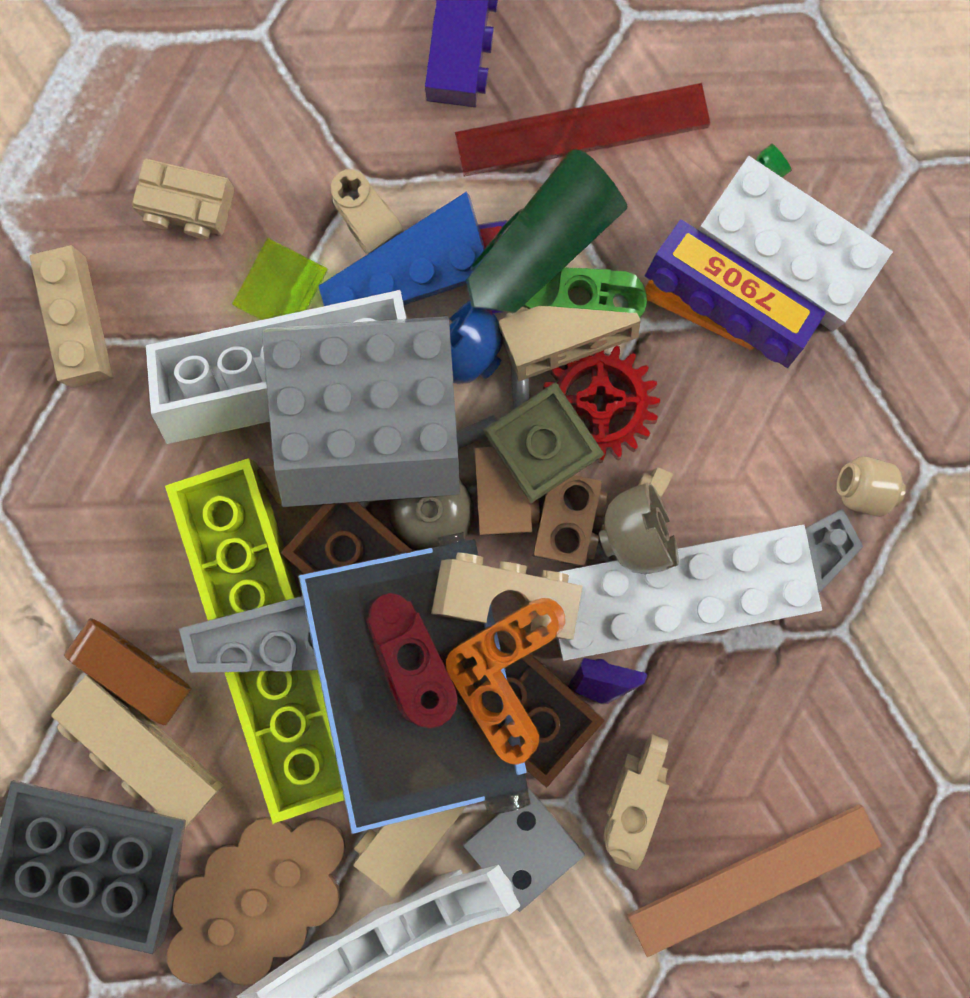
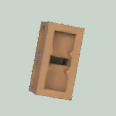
M574 475L545 494L532 556L577 566H585L586 558L594 560L599 534L592 533L595 516L603 517L608 495L607 492L601 491L602 481ZM577 487L585 492L587 504L584 509L573 511L565 505L564 493L567 489ZM570 529L576 533L578 546L572 553H563L557 549L555 536L559 530Z

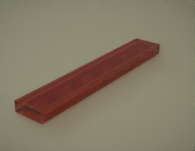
M698 83L455 132L463 177L565 157L573 149L590 152L705 129L710 126V118L703 85Z

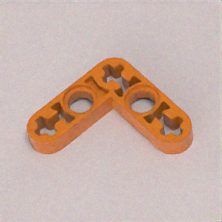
M550 598L536 599L468 638L455 647L446 659V669L451 680L496 754L509 764L517 765L529 759L539 745V734L501 669L549 643L563 630L565 625L564 611L556 601ZM538 614L540 616L548 614L551 622L547 625V628L540 626L527 635L523 627L530 624ZM497 631H506L514 637L516 649L513 653H504L496 647L494 636ZM473 656L477 664L473 668L468 667L464 669L461 661L464 658L467 659ZM486 675L489 680L475 689L473 683L481 680ZM493 691L501 697L503 701L502 712L494 713L486 709L482 702L484 692ZM508 715H510L512 717V721L508 725L507 723H505L501 728H499L497 724L501 723ZM511 736L514 738L522 736L525 743L521 747L519 745L511 746L508 739Z

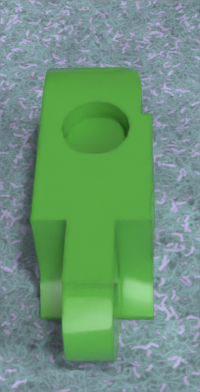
M564 267L523 307L531 309L537 306L627 312L637 313L639 318H641L647 305V297L643 283L640 282V279L635 274L626 271H611L609 269ZM574 287L584 288L589 292L591 300L585 305H576L568 297L569 290ZM617 296H623L628 301V307H615L613 299Z

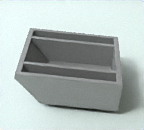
M448 316L267 328L262 331L274 471L282 507L460 494Z

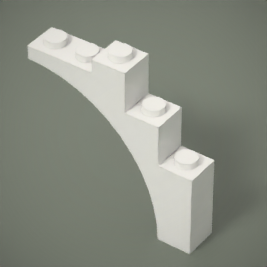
M499 865L465 874L462 873L461 869L434 877L402 901L376 908L341 934L318 939L236 997L332 998L379 969L422 947L472 926L509 916L520 907V904L513 892L510 880L503 873Z

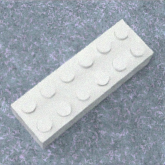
M392 291L146 345L151 415L166 444L270 422L262 331L265 329L407 319L401 291Z
M805 524L678 548L679 565L657 573H634L623 567L618 560L559 571L569 575L568 583L583 586L573 640L557 639L560 658L565 661L822 611Z

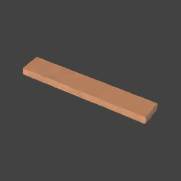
M859 804L632 911L627 916L646 957H650L878 849L882 845L864 807Z

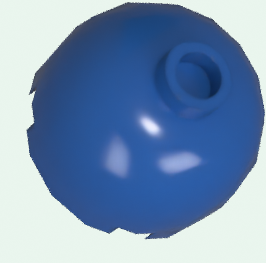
M469 300L449 318L452 321L449 327L453 383L455 384L470 383L480 375L487 379L495 372L502 361L497 356L503 345V337L497 317L491 310L472 308L471 301Z

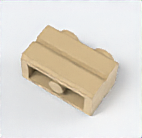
M145 158L139 175V184L135 190L132 208L143 217L142 222L149 226L168 229V225L171 223L183 226V232L190 236L209 239L210 233L221 236L224 233L234 187L230 180L225 177Z

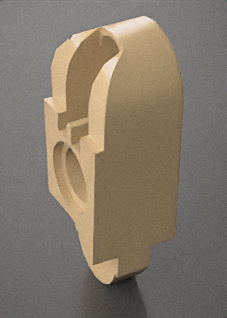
M650 734L640 758L627 754L606 811L609 816L603 837L606 850L616 864L634 871L638 870L645 857L669 789V785L666 784L668 769L662 767L666 757L668 740L654 734Z

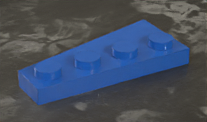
M467 191L320 284L319 290L324 306L397 290L401 291L403 303L407 305L467 285L466 279L473 272L470 268L485 249L471 198Z

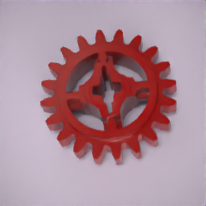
M615 346L609 356L605 355L603 350L595 353L594 356H587L578 361L565 364L566 370L558 367L551 370V375L558 381V386L578 416L586 418L591 424L593 430L591 435L603 453L606 454V451L610 450L616 460H620L622 457V445H625L632 452L637 451L638 445L634 436L645 440L649 438L651 433L643 423L656 424L658 416L647 409L658 407L660 404V398L647 395L656 388L657 381L650 380L644 382L642 380L646 376L649 367L644 365L634 369L633 364L636 358L634 353L630 354L625 360H621L619 358L620 346ZM592 373V382L586 389L577 391V395H566L571 385L577 379ZM608 373L620 378L629 387L632 394H625V391L615 388L609 381ZM544 382L543 390L554 382ZM596 395H602L604 402L609 403L606 405L605 411H597L596 404H593ZM624 411H634L632 419L624 428L609 434V423L614 417L623 415ZM605 455L598 459L599 463H603Z

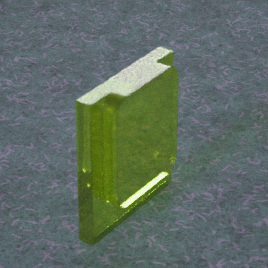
M267 237L232 305L259 320L306 311L319 289V285L322 283L328 268Z

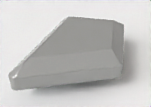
M843 509L805 528L818 592H821L863 548Z

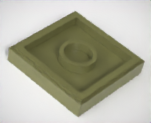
M556 382L483 429V433L530 503H533L605 455Z

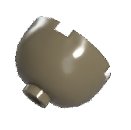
M459 480L460 494L391 499L390 522L396 536L407 546L417 551L460 543L468 535L474 521V503L468 488Z
M645 483L617 495L609 504L605 513L606 529L599 532L600 541L606 555L611 556L615 554L623 567L640 574L657 573L679 565L675 536L669 537L666 523L670 522L655 487L652 484L648 485V483Z

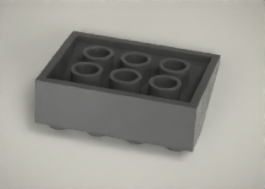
M11 781L0 824V919L153 954L165 941L176 892L186 820L24 782Z

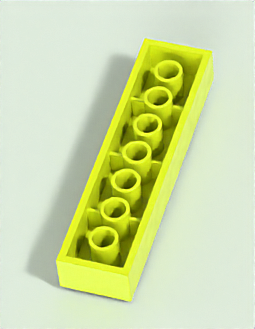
M249 458L165 486L208 620L300 597L289 560L281 554L285 547L264 482L257 472L259 469L258 464ZM318 670L224 672L272 823L274 824L343 801L344 795Z

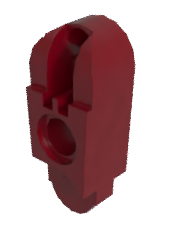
M393 593L380 595L370 605L369 618L366 621L375 643L374 648L397 708L402 716L409 722L414 723V725L425 728L442 726L450 720L457 706L456 689L419 612L416 613L411 601H406L402 596ZM409 643L415 646L419 657L418 662L413 668L405 670L399 665L397 654L403 645ZM426 691H432L437 700L436 706L432 709H426L421 704V696Z

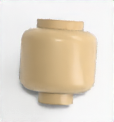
M861 456L854 459L851 463H847L841 469L837 479V492L841 495L844 505L854 511L881 517L889 514L895 506H898L903 501L906 487L899 468L894 464L871 457Z

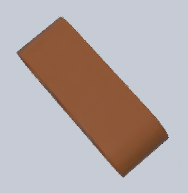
M92 618L87 621L64 654L65 658L142 714L161 725L168 724L192 690L190 685L105 624Z

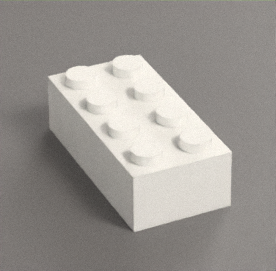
M750 156L742 164L699 228V231L824 310L826 314L820 323L831 331H835L846 323L893 253L892 250Z

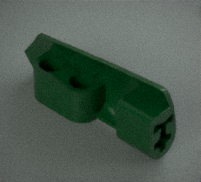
M570 150L523 210L520 209L504 224L470 268L473 272L466 279L472 308L516 313L627 210V203L621 192L591 156L581 150Z

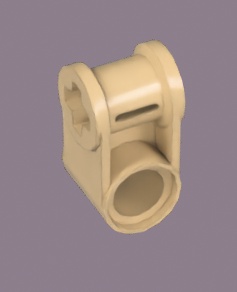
M345 169L337 173L331 183L333 204L366 254L371 253L404 232L393 211L381 200L361 172L354 169ZM349 187L351 191L358 190V198L353 200L350 196L344 197L343 189Z

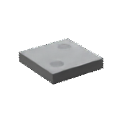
M529 787L463 843L465 849L482 869L495 865L501 867L503 873L512 884L513 892L520 904V907L517 909L519 912L585 856L583 850Z

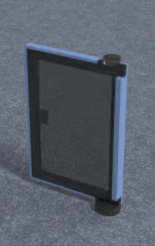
M464 532L439 537V547L298 576L352 833L482 801L485 802L487 814L510 812L531 804L525 773H527L525 762L517 765L509 764L496 754L455 685L458 699L456 710L450 720L442 726L434 728L420 727L402 716L389 688L366 621L369 618L370 605L380 595L393 593L402 596L406 601H411L416 613L419 612L446 668L447 656L455 647L495 623L491 604L487 623L470 622L431 614L441 560H456L457 552L479 556L475 539L466 541ZM496 632L494 636V642L496 644V647L500 650L499 640ZM407 643L399 649L397 660L403 669H411L418 662L419 655L415 646ZM472 656L471 658H464L461 664L466 669L468 667L473 668L477 662ZM503 668L501 671L506 678L505 668ZM485 675L481 680L473 683L474 688L477 689L485 681L489 680ZM426 691L421 696V704L426 709H432L437 704L432 691ZM493 691L483 693L482 702L486 709L494 713L502 712L503 701L501 697ZM508 715L501 723L497 724L498 727L501 728L505 723L508 725L512 721V717ZM511 736L508 739L511 746L519 745L521 747L519 737L514 738Z

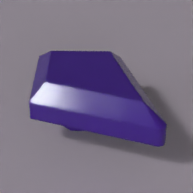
M583 658L568 687L574 692L600 704H609L645 684L647 674L609 664L603 659L591 660Z

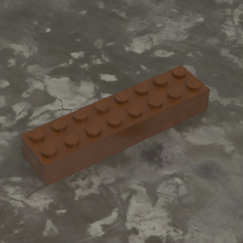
M359 502L323 504L283 549L281 554L304 574L415 551L407 546ZM436 570L357 587L365 621L369 618L370 605L380 595L393 593L402 596L406 601H411L416 613L419 612L445 668L448 654L460 643L471 637L468 621L431 614L439 576ZM497 631L500 650L504 653H513L516 649L515 639L506 631ZM407 643L403 645L397 654L410 668H413L418 662V651L412 644ZM529 653L506 666L505 673L508 683L539 734V745L536 751L525 761L526 770L547 788L605 720ZM473 656L467 659L464 658L461 664L464 669L468 667L473 668L476 665V660ZM480 680L473 683L475 689L481 686ZM454 685L458 699L456 708L482 731ZM482 695V702L485 706L484 697ZM519 736L520 744L522 746L525 743V740L522 736Z

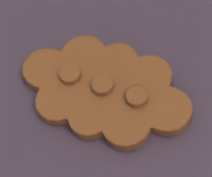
M262 817L248 825L241 834L239 844H227L216 849L207 860L205 874L194 875L189 878L175 893L173 911L182 929L171 940L167 950V962L172 974L180 981L193 985L204 983L221 972L232 983L250 985L265 977L272 967L274 957H289L297 953L306 941L308 928L319 926L328 921L338 907L340 899L339 886L331 872L342 861L346 848L345 837L339 826L331 820L318 817L304 821L293 830L284 821L273 824L271 817Z

